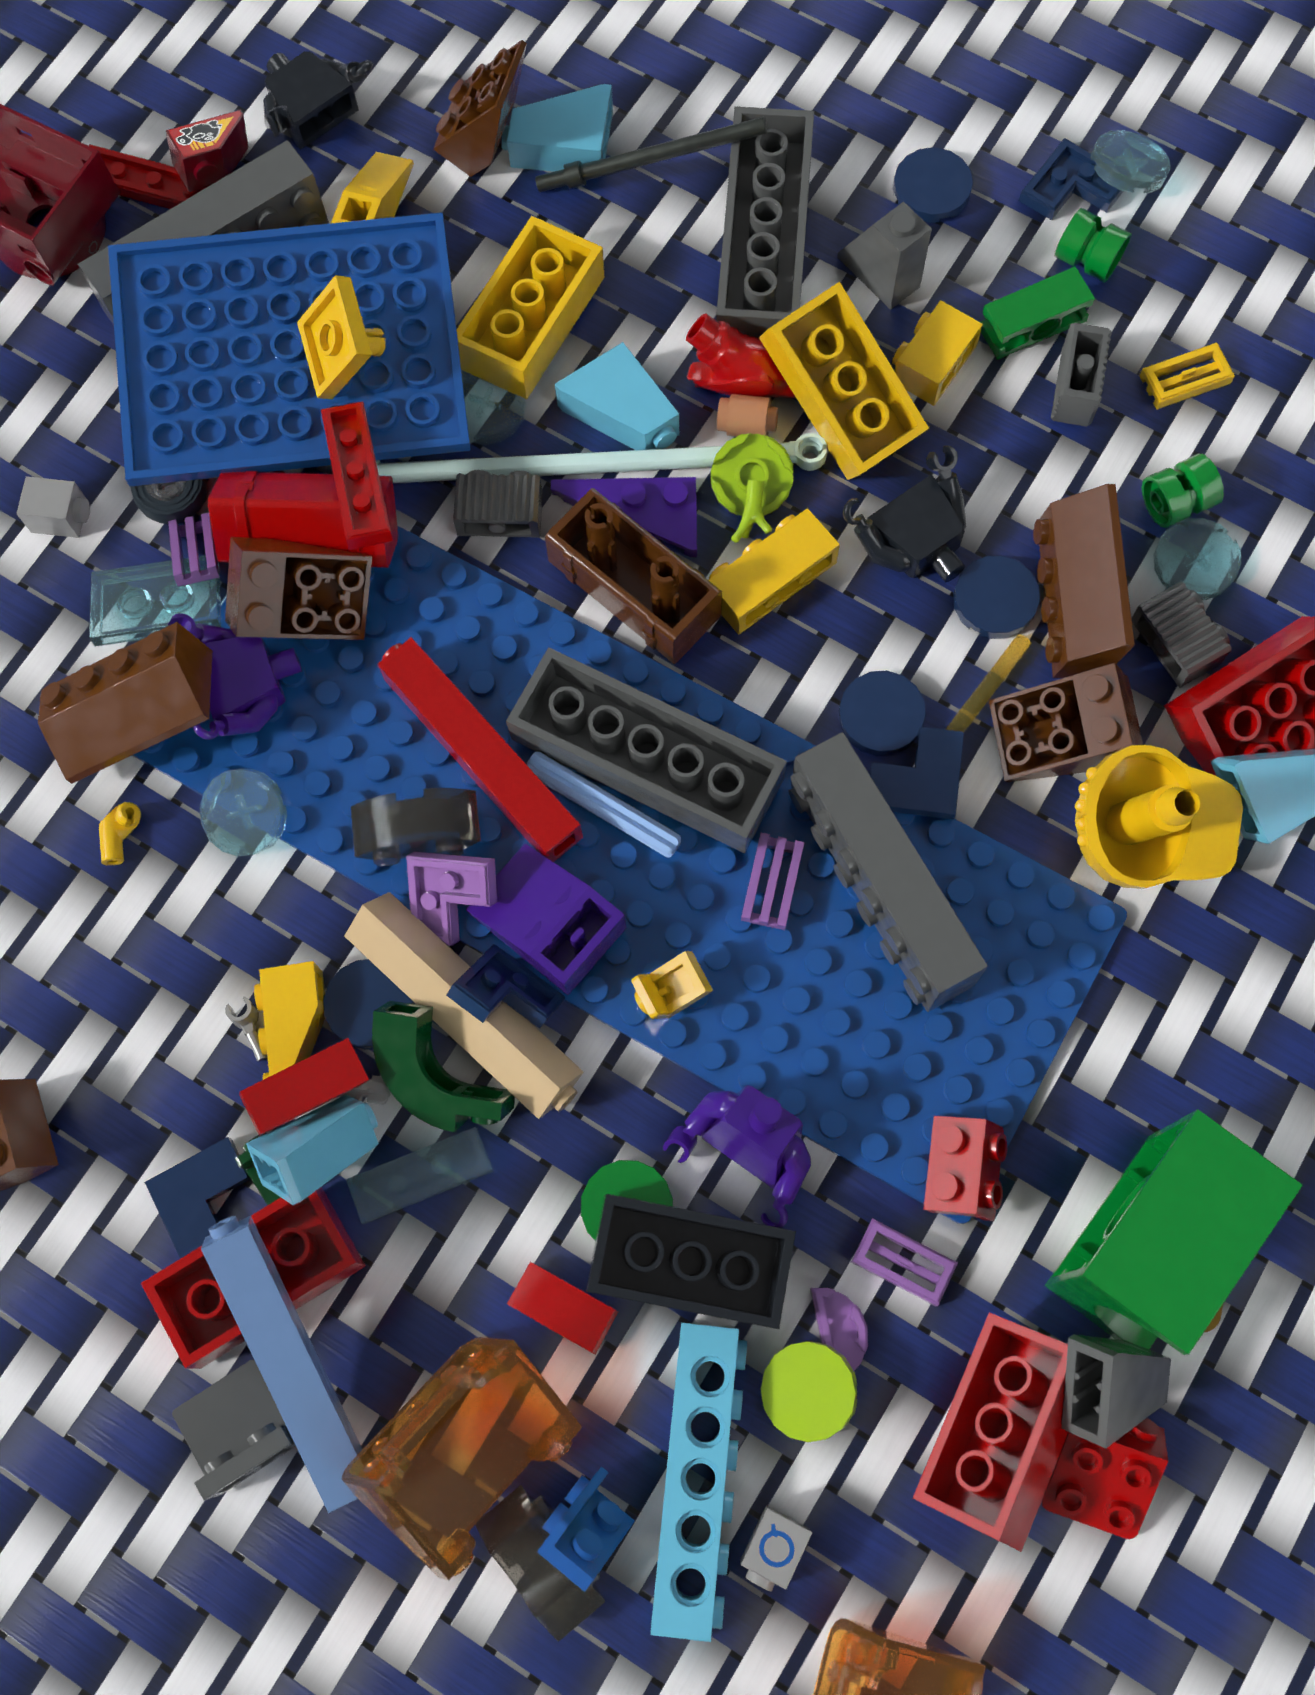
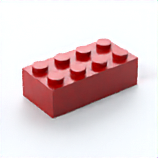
M322 1187L295 1205L290 1204L283 1198H279L251 1215L295 1309L303 1306L366 1266ZM202 1246L141 1282L182 1364L187 1369H201L245 1342L201 1250Z
M989 1312L913 1499L1022 1552L1068 1435V1431L1061 1429L1068 1344Z

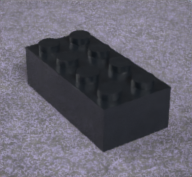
M605 1194L586 1291L779 1329L796 1231Z

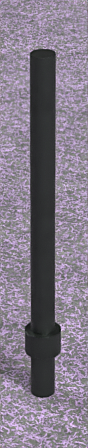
M764 117L584 164L580 160L564 164L562 170L536 176V186L539 192L567 185L572 189L586 185V180L767 134L766 121Z

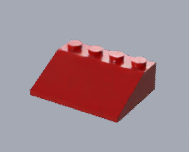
M1314 616L1300 617L1164 705L1182 743L1205 772L1216 776L1210 761L1217 757L1315 749Z

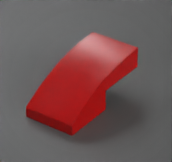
M532 1262L528 1264L507 1302V1305L595 1355L618 1314L617 1310Z

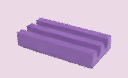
M209 513L201 514L202 521L195 522L193 516L185 517V525L178 526L177 520L168 521L173 576L177 586L220 577ZM203 533L207 562V569L200 571L196 534ZM185 536L187 537L191 572L185 574L181 538Z
M761 833L741 921L785 930L804 842L796 840L794 843L787 841V838L778 836V839L769 837L770 834ZM767 848L775 849L761 914L752 913ZM784 852L793 853L779 917H770Z
M873 1218L851 1263L935 1307L939 1305L958 1262ZM876 1233L944 1268L941 1276L874 1242L873 1239ZM869 1250L936 1285L934 1291L931 1292L866 1258L867 1251Z

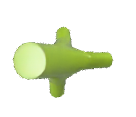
M748 480L743 516L737 531L731 537L735 543L739 542L741 538H748L755 523L761 527L765 534L772 531V527L765 520L762 513L763 481Z

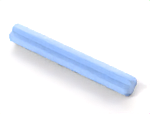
M535 752L528 760L526 765L543 784L665 857H672L680 846L681 837L679 834L545 754Z

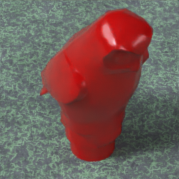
M707 313L701 315L692 325L686 336V341L697 349L696 356L701 362H693L690 365L687 379L693 380L695 387L726 395L796 398L759 338L745 335L735 327H731L727 322L715 321Z

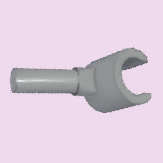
M243 997L244 1002L247 1004L245 1014L237 1017L229 1004L226 1005L225 1012L231 1022L243 1030L257 1062L268 1058L267 1055H262L255 1025L258 1021L259 1013L248 998Z

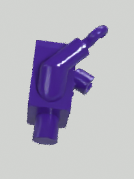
M178 613L173 615L167 624L168 626L178 622L213 651L210 711L214 721H211L209 724L211 731L203 729L200 723L193 726L195 733L203 739L211 740L216 738L218 734L220 736H229L260 731L275 714L278 707L286 701L280 679L303 672L294 647L271 655L262 637H236L230 628L200 623L195 625L194 620L187 614Z
M746 1085L738 1093L733 1091H713L708 1093L685 1120L686 1126H677L673 1129L663 1146V1150L666 1151L669 1145L673 1143L680 1145L684 1152L677 1162L683 1163L695 1148L697 1135L702 1136L704 1141L773 1189L772 1196L775 1200L772 1206L779 1212L780 1222H771L766 1213H762L761 1220L764 1225L782 1228L788 1219V1211L785 1208V1204L790 1205L793 1203L811 1167V1156L804 1141L801 1139L803 1123L799 1118L781 1107L776 1099L767 1097L750 1085Z

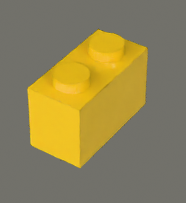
M941 300L931 314L927 311L924 312L914 329L915 336L910 343L904 341L899 346L892 360V364L896 365L895 373L904 388L935 406L977 347L983 324Z

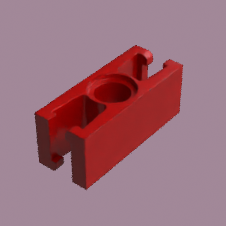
M349 1038L240 1091L239 1096L259 1136L353 1090L366 1083L369 1078Z

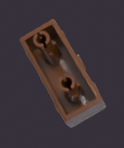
M591 488L545 535L549 562L564 573L566 579L572 584H577L643 638L651 649L660 652L673 664H676L721 616L722 591L707 580L700 571L692 568L625 514L618 505L609 501L594 488Z

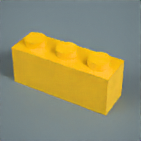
M808 508L796 517L793 514L787 516L777 525L774 533L764 540L761 538L754 540L744 549L741 557L731 564L728 562L721 564L710 574L709 581L722 591L721 615L738 635L835 565L838 559L840 544Z

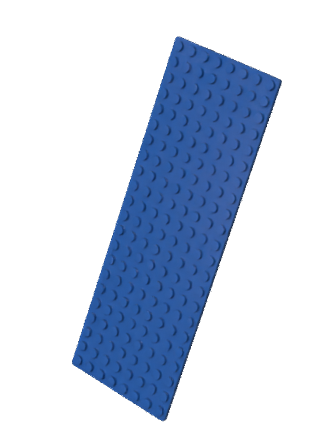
M398 525V541L389 567H371L364 640L262 637L271 655L294 647L303 672L280 679L286 701L278 707V710L260 731L229 736H220L218 734L216 738L208 740L199 737L193 727L132 755L378 896L390 892L409 910L410 898L406 858L409 854L422 852L495 859V875H497L524 844L533 848L384 680L377 664L382 660L383 655L390 647L398 643L403 644L410 637L423 649L525 764H527L530 757L536 751L511 740L506 720L548 647L786 760L785 779L746 853L734 849L565 766L679 834L681 837L680 846L672 857H665L545 785L579 822L583 838L554 861V863L589 885L625 914L626 930L568 996L466 911L469 905L457 904L460 942L481 954H484L493 944L497 945L563 994L565 997L564 1001L723 1091L738 1093L746 1085H750L767 1097L776 1099L781 1107L799 1118L803 1123L802 1136L924 1204L934 1116L987 1119L1003 1127L1008 1148L1127 918V911L1122 906L956 819L893 812L988 965L974 987L927 1012L922 1002L916 1005L908 995L903 981L907 979L898 963L892 965L885 957L880 946V941L883 940L875 925L869 927L864 922L856 905L860 901L851 886L845 888L834 870V864L837 863L829 849L823 851L819 847L811 832V827L814 826L806 811L800 813L796 809L788 791L792 789L791 775L793 774L795 757L816 745ZM226 599L208 625L230 628L225 621ZM211 711L209 719L200 723V726L207 731H211L209 724L211 721H214ZM761 833L770 834L769 837L778 839V836L787 838V841L794 843L796 840L804 842L785 930L741 921ZM767 848L752 913L761 914L775 849ZM784 852L770 917H779L793 853ZM684 951H692L713 991L671 1018L651 1019L638 1006L634 996L636 990L631 979L639 974H650ZM942 1214L958 1224H965L972 1217Z

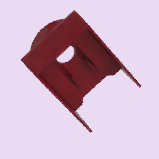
M0 104V260L20 275L35 278L47 285L53 286L59 277L80 269L78 266L80 262L97 253L105 236V214L119 196L120 190L114 183L98 150ZM21 130H23V131H25V132L31 134L32 137L29 136V135H27V134H25V133H23V132H21ZM51 209L38 228L29 224L31 216L37 211Z

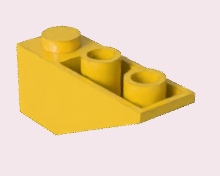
M375 152L343 190L331 223L394 217L412 171L413 160Z
M314 961L259 969L260 984H255L254 996L257 1009L263 1011L265 1027L259 1028L258 1039L262 1055H267L269 1068V1072L263 1073V1080L311 1056L325 1020L323 971Z

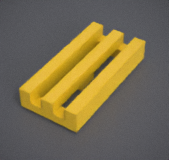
M1216 342L1142 368L1139 377L1142 383L1147 382L1146 390L1149 396H1154L1153 404L1157 410L1231 384L1235 375ZM1212 358L1215 360L1213 363L1182 371L1179 375L1161 381L1158 380V377Z

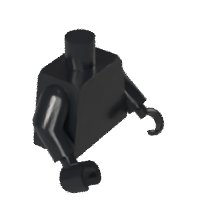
M304 51L291 61L283 53L274 54L268 60L267 70L270 72V75L264 81L268 91L263 100L265 126L268 130L272 131L274 137L280 136L279 133H283L287 129L296 146L300 150L359 111L352 84L360 82L364 75L372 69L373 63L370 60H365L361 63L354 61L343 64L324 58L320 59L310 51Z
M943 446L946 458L943 465L939 464L936 452L928 453L926 464L931 470L938 471L939 476L936 479L932 474L870 515L867 520L862 514L855 518L851 517V508L854 504L860 503L859 499H850L844 505V520L850 525H857L854 532L874 564L899 573L904 572L911 578H917L933 567L944 582L953 580L963 571L965 565L954 553L960 547L963 539L964 529L966 528L964 498L957 474L951 472V469L955 467L958 460L957 452L953 447Z

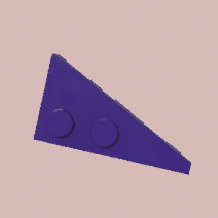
M696 477L551 480L552 495L560 497L563 502L574 506L591 488H594L609 501L618 505L625 514L659 541L661 539L684 549V554L689 557H697Z

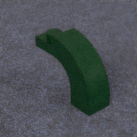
M388 1001L373 1011L372 1044L377 1067L389 1091L412 1115L436 1128L455 1132L469 1120V1117H471V1121L474 1123L491 1125L502 1121L514 1109L515 1097L507 1089L462 1082L451 1076L440 1065L434 1054L431 1042L433 1007Z

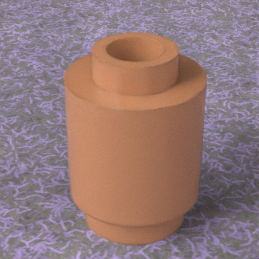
M731 394L730 398L721 397L717 413V430L725 431L727 436L733 437L749 433L768 436L769 432H776L779 409L772 406V400L769 397Z

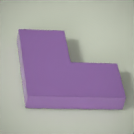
M413 852L406 856L411 914L422 921L446 945L453 946L460 941L457 904L491 907L497 903L495 859Z

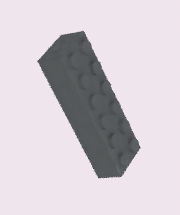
M738 106L734 108L733 124L764 117L767 125V134L731 143L716 321L727 322L731 327H735L745 335L759 338L771 326L800 308L814 111Z
M286 140L111 245L329 224L313 172L289 141ZM107 246L80 262L78 266L102 309L114 325Z
M549 647L506 720L511 740L536 752H541L556 762L743 853H746L785 779L786 760Z
M841 732L796 756L793 774L791 775L792 789L788 791L796 809L800 813L806 811L814 826L811 827V832L819 847L823 851L829 849L837 863L834 864V870L845 888L851 886L860 901L856 905L864 922L869 927L875 925L883 940L880 941V946L885 957L892 965L899 964L907 978L903 981V984L912 1001L916 1005L922 1002L926 1011L929 1012L974 987L988 965L844 733Z

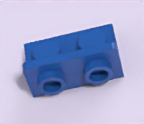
M602 1466L590 1481L583 1475L579 1478L564 1499L571 1505L569 1509L562 1503L558 1505L542 1527L549 1533V1536L537 1551L584 1592L635 1522L617 1504L597 1490L609 1473Z

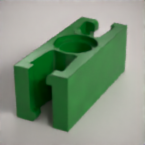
M1072 267L984 305L983 316L985 320L980 321L983 324L981 333L998 360L1070 329V324L1087 322L1089 314L1085 308L1093 305L1095 297L1077 268Z

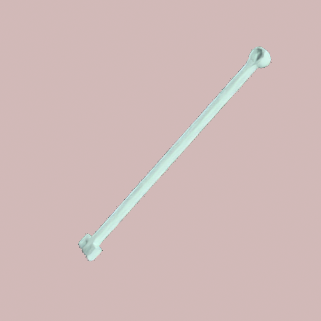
M806 433L801 435L796 441L779 443L786 449L792 463H796L804 470H816L826 461L827 443L818 434ZM722 446L380 463V460H376L379 476H392L393 483L456 480L457 474L466 475L472 470H484L491 475L495 474L498 476L501 474L507 476L514 471H526L533 476L708 468L712 467L716 453ZM806 453H814L817 457L814 459H808L803 457V455Z

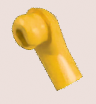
M123 802L116 806L100 822L99 839L101 863L103 865H119L124 862L122 842L140 822L141 811L136 804Z

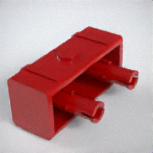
M284 471L220 473L208 497V510L218 562L229 563L231 537L278 539L368 554L372 556L371 567L388 568L398 541L392 476L379 477L393 541L349 550L333 474L286 473Z

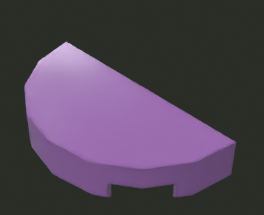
M810 1288L821 1343L830 1345L845 1356L855 1371L861 1364L868 1348V1327L860 1308L846 1295L836 1292L831 1288Z

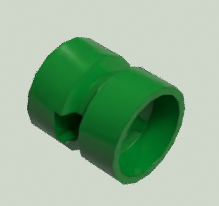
M1080 208L1066 227L1054 255L1073 267L1080 263L1084 264V273L1105 283L1120 262L1130 242L1132 233L1113 223L1103 227L1101 217L1084 208Z
M1196 454L1177 463L1174 469L1165 468L1143 479L1141 486L1143 500L1150 516L1160 527L1164 528L1187 519L1191 516V513L1198 514L1220 504L1224 497V486L1217 467L1204 454Z

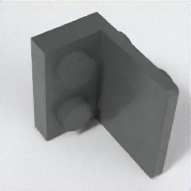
M250 1360L172 1411L174 1420L205 1475L194 1482L203 1500L221 1496L296 1447L255 1360Z

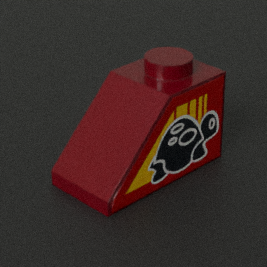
M241 110L166 130L172 164L189 192L209 187L231 174L249 148L244 115Z

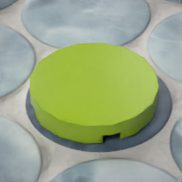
M752 433L741 434L727 441L716 453L711 468V486L718 502L730 513L743 516L748 480L764 482L762 513L764 516L776 511L788 498L793 484V464L786 449L774 438Z
M807 1341L788 1345L773 1356L764 1370L761 1395L764 1410L777 1429L789 1438L804 1442L826 1440L846 1427L856 1411L858 1400L856 1399V1386L858 1385L855 1372L845 1356L830 1345Z

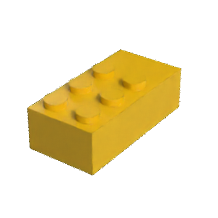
M531 216L457 328L461 370L527 400L604 279L603 247Z
M840 281L771 326L759 337L818 434L826 441L828 450L847 480L861 475L929 429Z

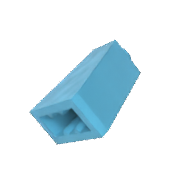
M602 84L512 109L510 126L506 125L502 135V149L508 151L510 167L554 172L562 170L564 164L580 160L584 164L606 158L613 116L612 86Z
M623 342L555 383L557 405L562 412L634 450L665 449L680 435L679 413Z
M1315 749L1224 756L1210 761L1216 776L1231 783L1241 794L1243 813L1240 830L1245 839L1270 844L1315 816Z
M345 1095L246 1143L262 1185L290 1204L295 1205L377 1146L379 1143L373 1129L377 1128L378 1124L373 1110L366 1102L363 1103L358 1099Z

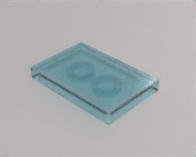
M206 555L199 556L200 571L206 570ZM184 558L185 574L191 573L189 558ZM172 560L91 572L89 638L94 647L141 640L152 632L167 627L172 616L178 613L190 616L194 620L195 625L200 623L221 627L220 577L177 586L173 576ZM218 562L219 576H220V562Z

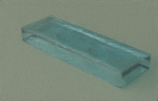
M474 1127L346 1179L360 1221L362 1224H366L494 1172L479 1130L477 1127Z

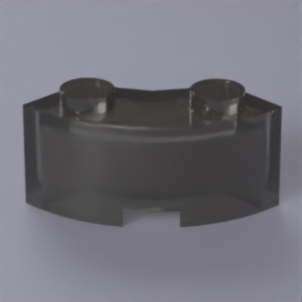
M430 788L423 789V798L397 801L396 793H391L351 806L355 858L373 860V863L377 866H391L400 863L402 858L413 852L462 855L464 853L463 849L481 841L476 790Z
M520 1485L474 1524L488 1552L515 1585L533 1616L559 1642L605 1603L603 1596L595 1585L601 1576L598 1573L584 1592L537 1552L549 1536V1533L542 1527L554 1510L542 1495L534 1500L524 1487Z

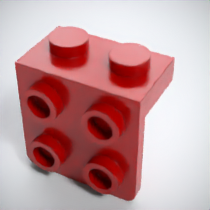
M1146 1418L1106 1449L1068 1432L1043 1496L1042 1506L1049 1512L1125 1539L1135 1538L1139 1533L1168 1463L1164 1428L1157 1426L1153 1421Z

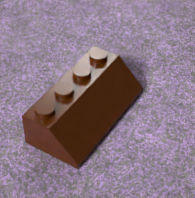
M1105 484L1050 503L1040 519H1037L1034 524L1033 538L1035 544L1039 545L1041 557L1038 563L1037 577L1039 583H1043L1045 596L1042 602L1041 616L1043 622L1048 625L1049 634L1045 654L1047 662L1052 663L1053 678H1065L1112 663L1117 664L1134 646L1116 484Z
M175 622L41 689L38 725L65 779L73 784L208 720L213 651L181 624Z

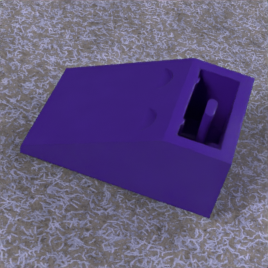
M524 844L496 875L497 903L491 907L469 905L466 909L470 915L567 996L627 928L625 914L589 885L527 844Z

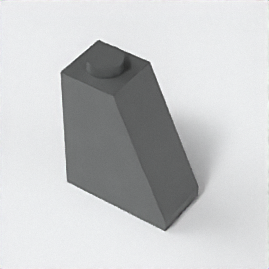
M902 202L839 251L837 258L891 310L920 288L932 228L905 202Z
M1072 1335L1068 1338L1061 1429L1106 1449L1167 1403L1171 1358L1125 1340Z

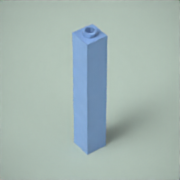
M251 1215L240 1221L237 1220L236 1216H231L214 1224L208 1229L210 1235L205 1237L201 1250L328 1513L374 1491V1472Z

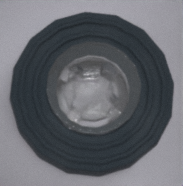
M206 479L172 482V484L165 487L162 486L166 483L130 487L137 507L146 517L160 524H168V521L177 520V523L185 521V517L194 516L200 511L206 501L208 490Z

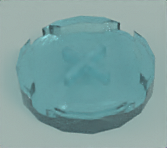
M1125 130L1108 131L1100 135L1090 154L1091 161L1094 160L1096 162L1094 169L1099 177L1109 185L1125 192H1134L1135 188H1145L1143 193H1152L1162 187L1171 169L1170 159L1159 145L1145 136Z
M464 371L462 373L470 443L488 445L501 442L514 434L524 421L526 411L525 399Z
M1187 518L1170 529L1168 528L1160 537L1153 554L1154 570L1160 582L1167 589L1182 581L1187 589L1197 592L1202 600H1209L1221 595L1236 579L1242 564L1240 547L1236 540L1233 542L1232 538L1227 534L1228 530L1221 524L1205 518Z
M250 768L225 771L212 779L203 792L199 808L201 825L209 841L222 852L234 856L255 855L274 846L284 831L287 819L286 805H283L280 796L282 792L277 783L265 773Z

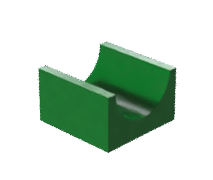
M1197 1109L1147 1138L1045 1286L1114 1339L1129 1341L1150 1349L1157 1337H1159L1181 1354L1189 1355L1303 1185Z

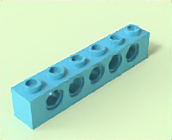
M681 1323L650 1635L711 1642L712 1628L722 1629L725 1597L715 1596L717 1575L727 1576L729 1544L720 1543L722 1522L731 1523L734 1492L725 1491L726 1470L736 1471L738 1441L729 1440L731 1420L741 1419L743 1390L734 1389L735 1369L745 1370L747 1340H738L739 1329ZM705 1362L717 1363L723 1369L724 1382L715 1391H705L697 1384V1369ZM701 1412L712 1413L719 1420V1433L711 1441H700L692 1433L691 1422ZM698 1463L710 1466L715 1474L713 1486L705 1492L692 1490L686 1480L689 1468ZM694 1515L705 1518L710 1525L708 1538L699 1544L688 1542L683 1537L681 1531L683 1522L688 1517ZM688 1568L700 1571L705 1578L704 1589L695 1596H687L677 1587L676 1579L678 1575Z

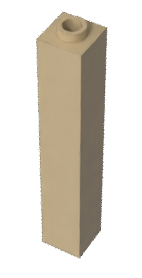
M388 892L361 906L344 937L415 1004L433 1007L432 1019L533 1115L540 1119L553 1108L561 1112L574 1099L578 1091L573 1086L584 1072L525 1017L502 1002L486 1021L482 1023L446 996L451 986L470 966L422 921L412 915L411 911L395 896Z

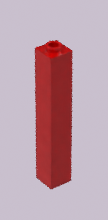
M412 637L403 644L393 645L385 652L382 660L377 665L387 684L537 852L554 862L583 838L579 822Z

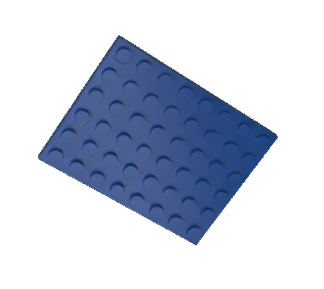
M443 212L108 245L125 480L130 487L219 477L220 473L272 472L331 465L321 409L362 401L365 407L376 460L471 450ZM335 275L351 277L364 327L368 329L379 328L383 331L384 335L380 338H385V350L380 357L371 356L333 399H319L316 395L297 322Z

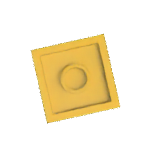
M335 275L297 322L316 395L319 399H333L371 356L380 357L385 350V338H380L384 335L383 331L379 328L368 329L364 327L351 277Z

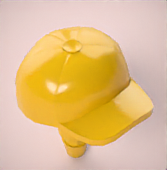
M1152 745L1124 747L1106 756L1096 767L1087 769V779L1079 785L1080 796L1079 800L1075 803L1077 843L1087 864L1103 880L1123 888L1145 889L1169 881H1197L1218 878L1231 872L1237 859L1243 813L1241 794L1231 783L1213 774L1190 767L1167 749Z

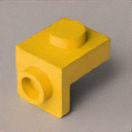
M684 951L650 974H639L631 979L636 990L634 994L635 1000L640 1009L649 1015L651 1019L671 1018L713 991L692 951Z

